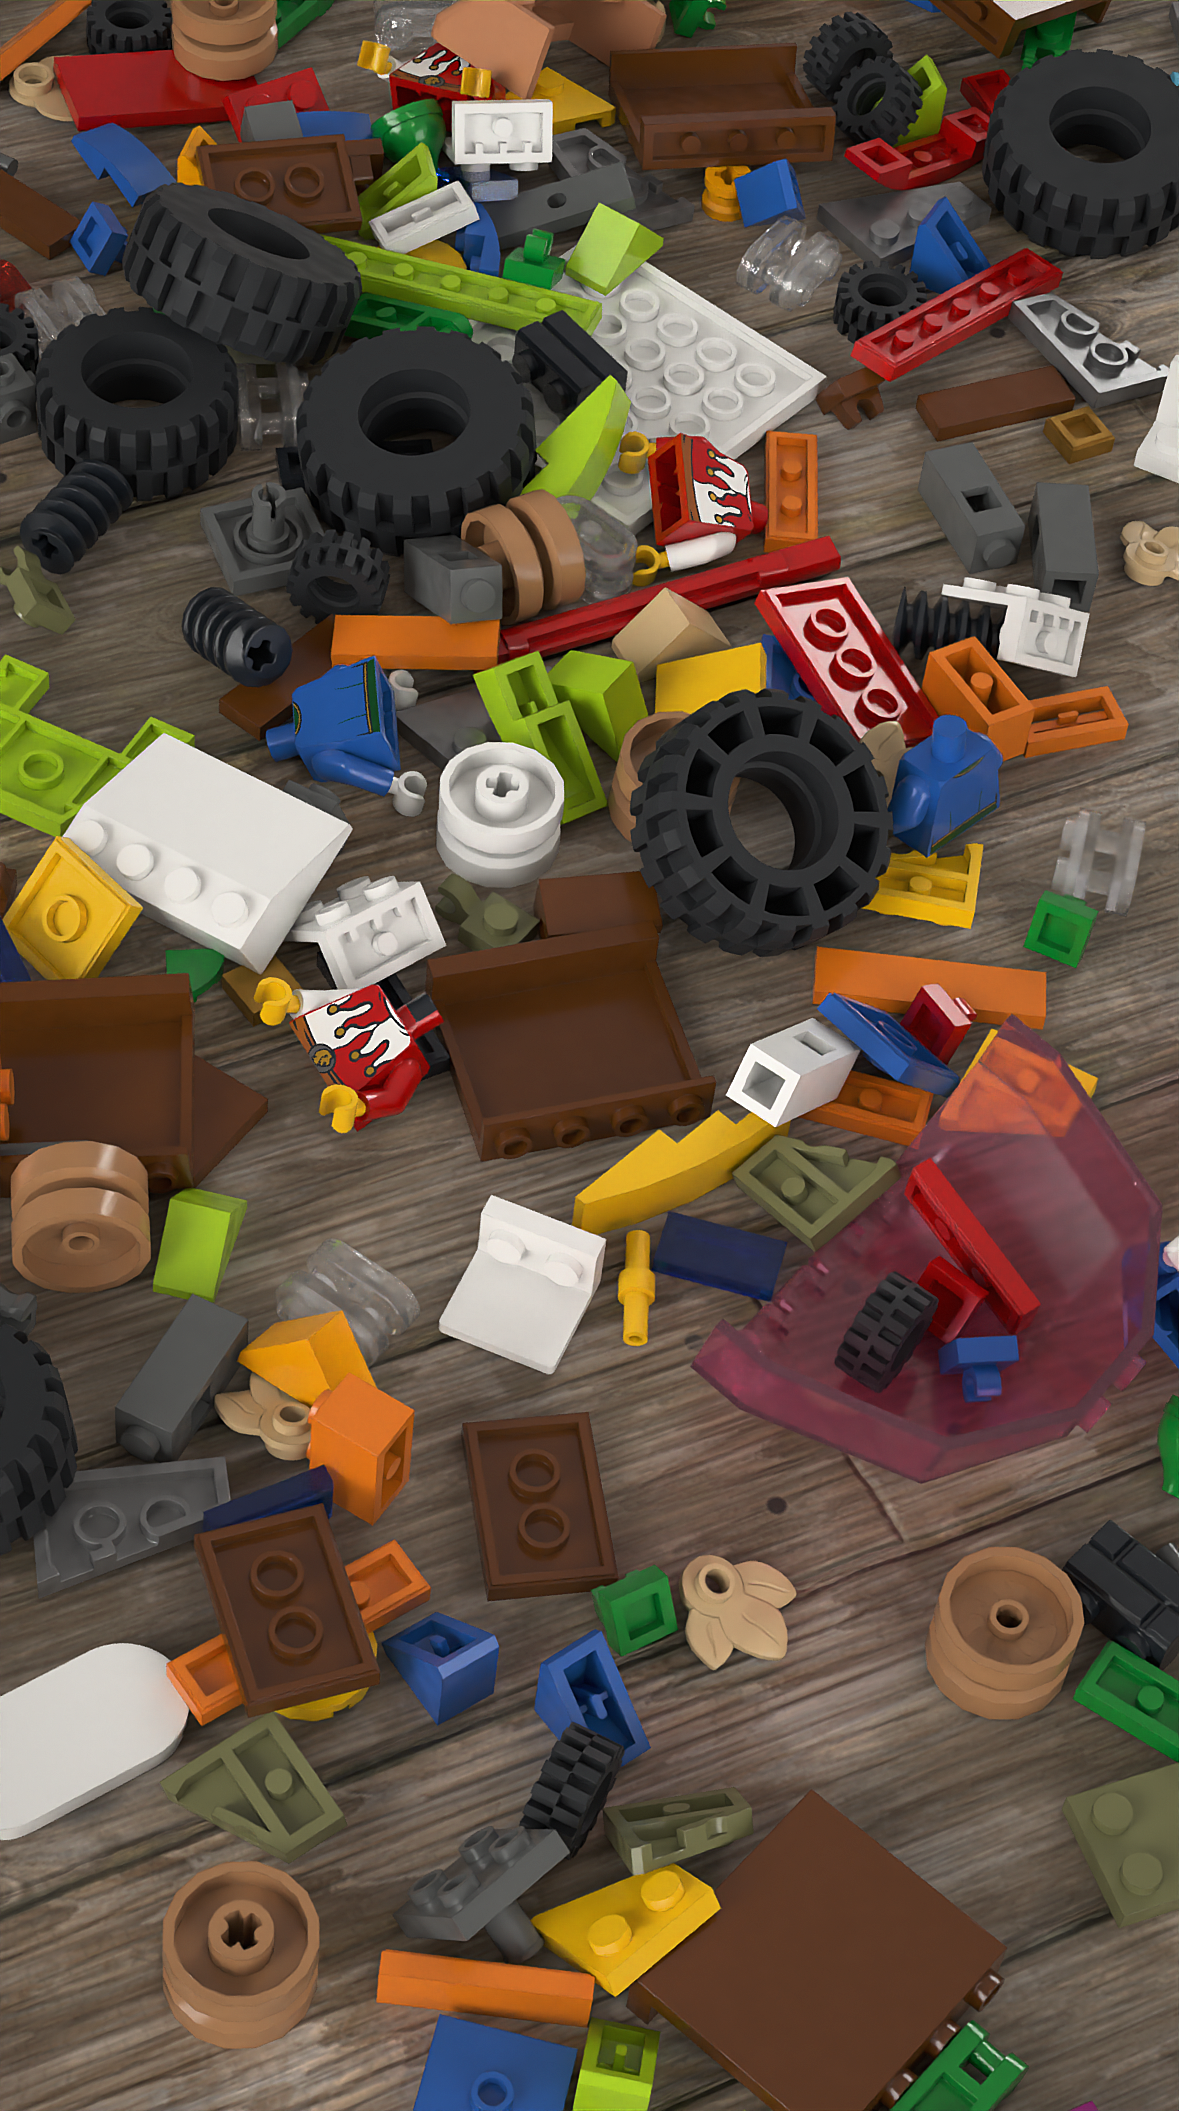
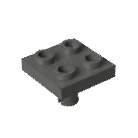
M266 482V495H263L262 485L258 484L253 488L251 498L200 508L201 527L234 596L286 586L289 571L300 543L304 539L309 540L310 535L315 532H319L323 537L325 535L302 487L285 491L282 486L276 483Z
M493 1826L485 1827L471 1835L460 1845L458 1851L461 1857L444 1871L442 1869L434 1870L417 1880L407 1891L410 1900L392 1914L408 1938L468 1941L484 1927L502 1954L503 1961L506 1964H521L542 1948L545 1939L542 1934L537 1932L516 1899L566 1857L570 1851L556 1829H525L523 1826L514 1829H494Z

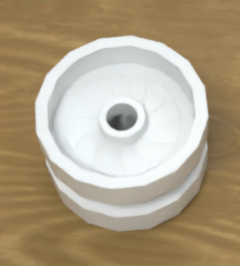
M487 742L469 747L449 760L440 777L439 810L436 826V848L445 865L466 881L484 887L512 888L532 882L549 870L559 852L560 821L562 820L564 807V780L554 763L534 749L505 742Z

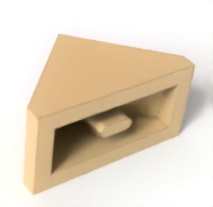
M666 587L612 639L611 648L618 659L634 662L639 683L656 678L658 664L732 649L731 644L707 610Z

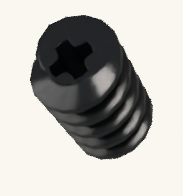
M91 459L77 462L69 474L65 475L58 485L50 490L45 499L41 500L34 510L28 513L21 522L20 536L24 548L39 557L41 567L46 571L60 575L68 573L74 566V562L82 559L86 549L92 548L97 542L98 537L103 536L107 532L110 524L115 523L119 519L122 511H126L133 503V491L129 483L120 472L104 462Z
M210 587L200 591L189 601L183 613L181 627L184 640L191 650L200 654L201 657L210 661L235 681L247 687L259 688L273 683L283 675L290 665L293 652L291 638L283 627L277 625L274 621L224 588Z
M904 587L893 629L892 643L897 653L901 655L908 644L913 642L915 659L922 660L930 647H934L935 651L975 636L994 660L998 662L999 635L1007 610H1004L996 623H992L990 606L983 605L977 616L971 618L969 601L962 600L953 614L949 610L948 596L941 595L932 609L928 606L926 591L921 590L913 603L910 604L907 602L906 587Z

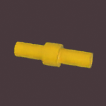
M633 1230L626 1234L625 1269L618 1276V1300L624 1305L623 1341L630 1346H641L647 1343L649 1306L655 1301L656 1277L650 1270V1235L643 1230Z

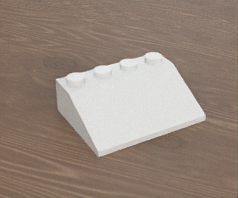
M163 733L83 804L63 837L70 838L143 907L140 912L141 914L209 949L223 954L224 957L261 975L353 828L350 824Z

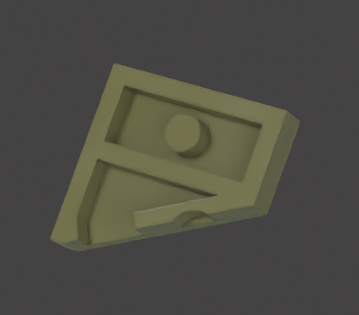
M775 1135L732 1173L739 1189L814 1252L823 1247L902 1177L897 1163L891 1158L880 1156L878 1163L849 1158L846 1149L828 1145L809 1146L803 1140Z
M274 1712L266 1713L160 1781L163 1792L170 1801L288 1864L348 1826L344 1814Z
M1179 1762L1066 1797L1062 1807L1063 1814L1118 1928L1179 1909Z
M735 1787L602 1808L605 1835L633 1876L648 1873L711 1849L728 1846L735 1840L754 1834L752 1808Z

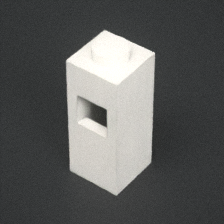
M811 1018L750 1044L726 1096L774 1127H777L837 1099L861 1048L816 1019Z

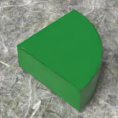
M213 949L165 950L166 974L189 973L194 1003L197 1001V996L207 991L213 984H217L222 978L224 955Z

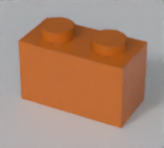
M973 636L929 652L921 689L938 716L956 715L966 721L967 728L971 731L986 734L1002 753L1003 761L1024 754L1035 708L980 641Z
M349 1372L334 1391L326 1389L318 1396L308 1414L307 1422L311 1424L310 1444L306 1451V1458L310 1460L308 1488L373 1526L409 1481L415 1411Z

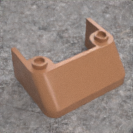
M459 0L437 13L431 30V36L438 43L474 67L492 70L491 78L523 100L532 98L551 42L569 40L610 67V51L655 49L667 14L645 0Z

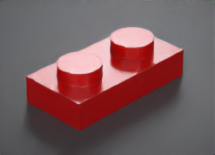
M312 67L229 94L222 100L239 143L242 142L240 130L244 107L293 100L296 113L330 111Z

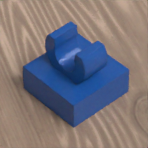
M92 201L69 242L90 273L106 276L114 260L122 263L123 253L128 243L126 241L128 234L126 228L120 224L109 205Z
M1017 1335L954 1339L938 1350L940 1375L963 1374L962 1390L965 1403L991 1401V1396H1000L1002 1392L999 1372L1019 1361Z

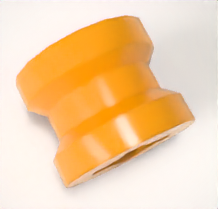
M746 165L707 167L704 176L706 189L701 198V207L706 215L722 222H733L742 218L734 179L751 172Z

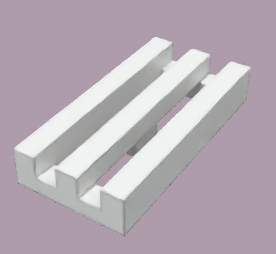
M455 181L369 221V225L381 249L406 254L480 220L474 203L461 183Z

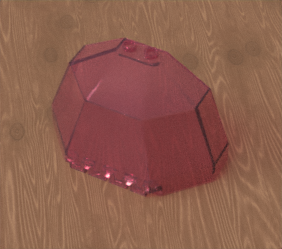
M1011 1014L1005 1020L975 1066L896 1161L902 1177L831 1240L814 1252L808 1259V1265H802L772 1297V1304H765L742 1330L739 1329L737 1331L724 1319L714 1327L690 1367L737 1408L923 1484L1067 1437L1076 1425L1088 1433L1112 1405L1103 1396L1110 1385L1113 1384L1123 1392L1146 1365L1147 1362L1138 1353L1154 1335L1163 1205L1062 1055L1016 1016ZM930 1157L1041 1303L1031 1326L1017 1334L1019 1361L999 1372L1002 1392L1000 1396H991V1401L965 1403L962 1390L963 1374L940 1375L938 1350L946 1344L927 1329L923 1334L924 1337L920 1344L914 1349L909 1361L905 1362L898 1376L893 1378L891 1384L886 1389H883L881 1393H876L859 1383L834 1364V1359L838 1355L836 1354L837 1350L844 1341L845 1333L855 1320L853 1319L858 1311L862 1310L870 1294L875 1292L878 1284L883 1279L885 1280L889 1273L896 1271L917 1283L928 1264L939 1255L961 1271L904 1195L912 1169ZM984 1301L960 1338L1013 1336L1012 1334L1009 1335Z

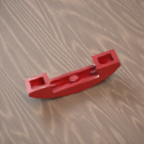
M971 107L944 116L937 134L894 148L881 138H877L847 148L844 157L873 180L890 189L910 190L933 186L962 173L984 158L983 152L990 117L977 107Z

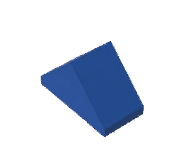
M787 159L775 161L734 179L745 228L806 219L796 172Z
M947 197L939 199L918 226L910 272L913 271L918 275L917 282L923 281L926 289L942 294L991 267Z
M435 1612L381 1642L387 1657L437 1725L494 1694L499 1645L494 1634L442 1613Z
M592 1630L541 1662L534 1710L559 1741L566 1727L569 1728L570 1724L575 1722L624 1746L625 1752L621 1759V1767L651 1748L602 1631Z

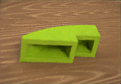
M609 375L535 449L546 466L523 488L520 494L539 489L547 491L566 510L572 524L577 521L597 492L613 461L625 429L631 401L615 378Z
M539 650L473 675L485 707L502 742L515 743L536 750L554 763L564 780V807L560 825L608 806L570 700L558 703Z

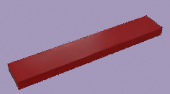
M1024 248L855 341L851 357L887 381L892 382L1008 316L1013 301L1046 294L1059 287L1064 272L1033 251Z

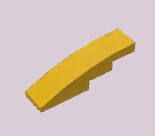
M717 1110L678 1143L659 1129L575 1197L572 1226L598 1235L640 1223L692 1202L734 1179L732 1173L775 1135L788 1137L791 1120L774 1127L753 1112H750L735 1124Z

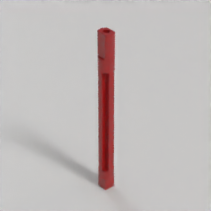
M824 536L502 629L500 632L498 665L538 650L541 657H545L616 636L665 587L699 607L709 609L759 594L760 590L784 587L836 572L840 569L841 556L830 536ZM473 670L474 674L484 671V670Z

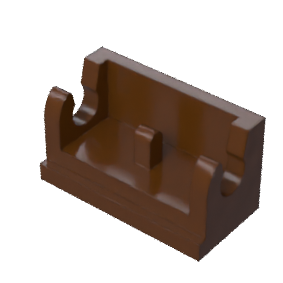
M641 871L538 880L533 911L534 917L540 920L538 929L539 940L653 920L657 932L661 933L663 924L657 892L653 886L648 888Z

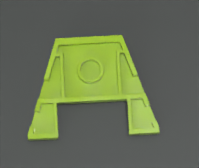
M6 654L0 661V813L53 837H63L83 804L163 733L195 748V735L153 717L147 720L122 753H117L31 716L28 713L49 689V673Z

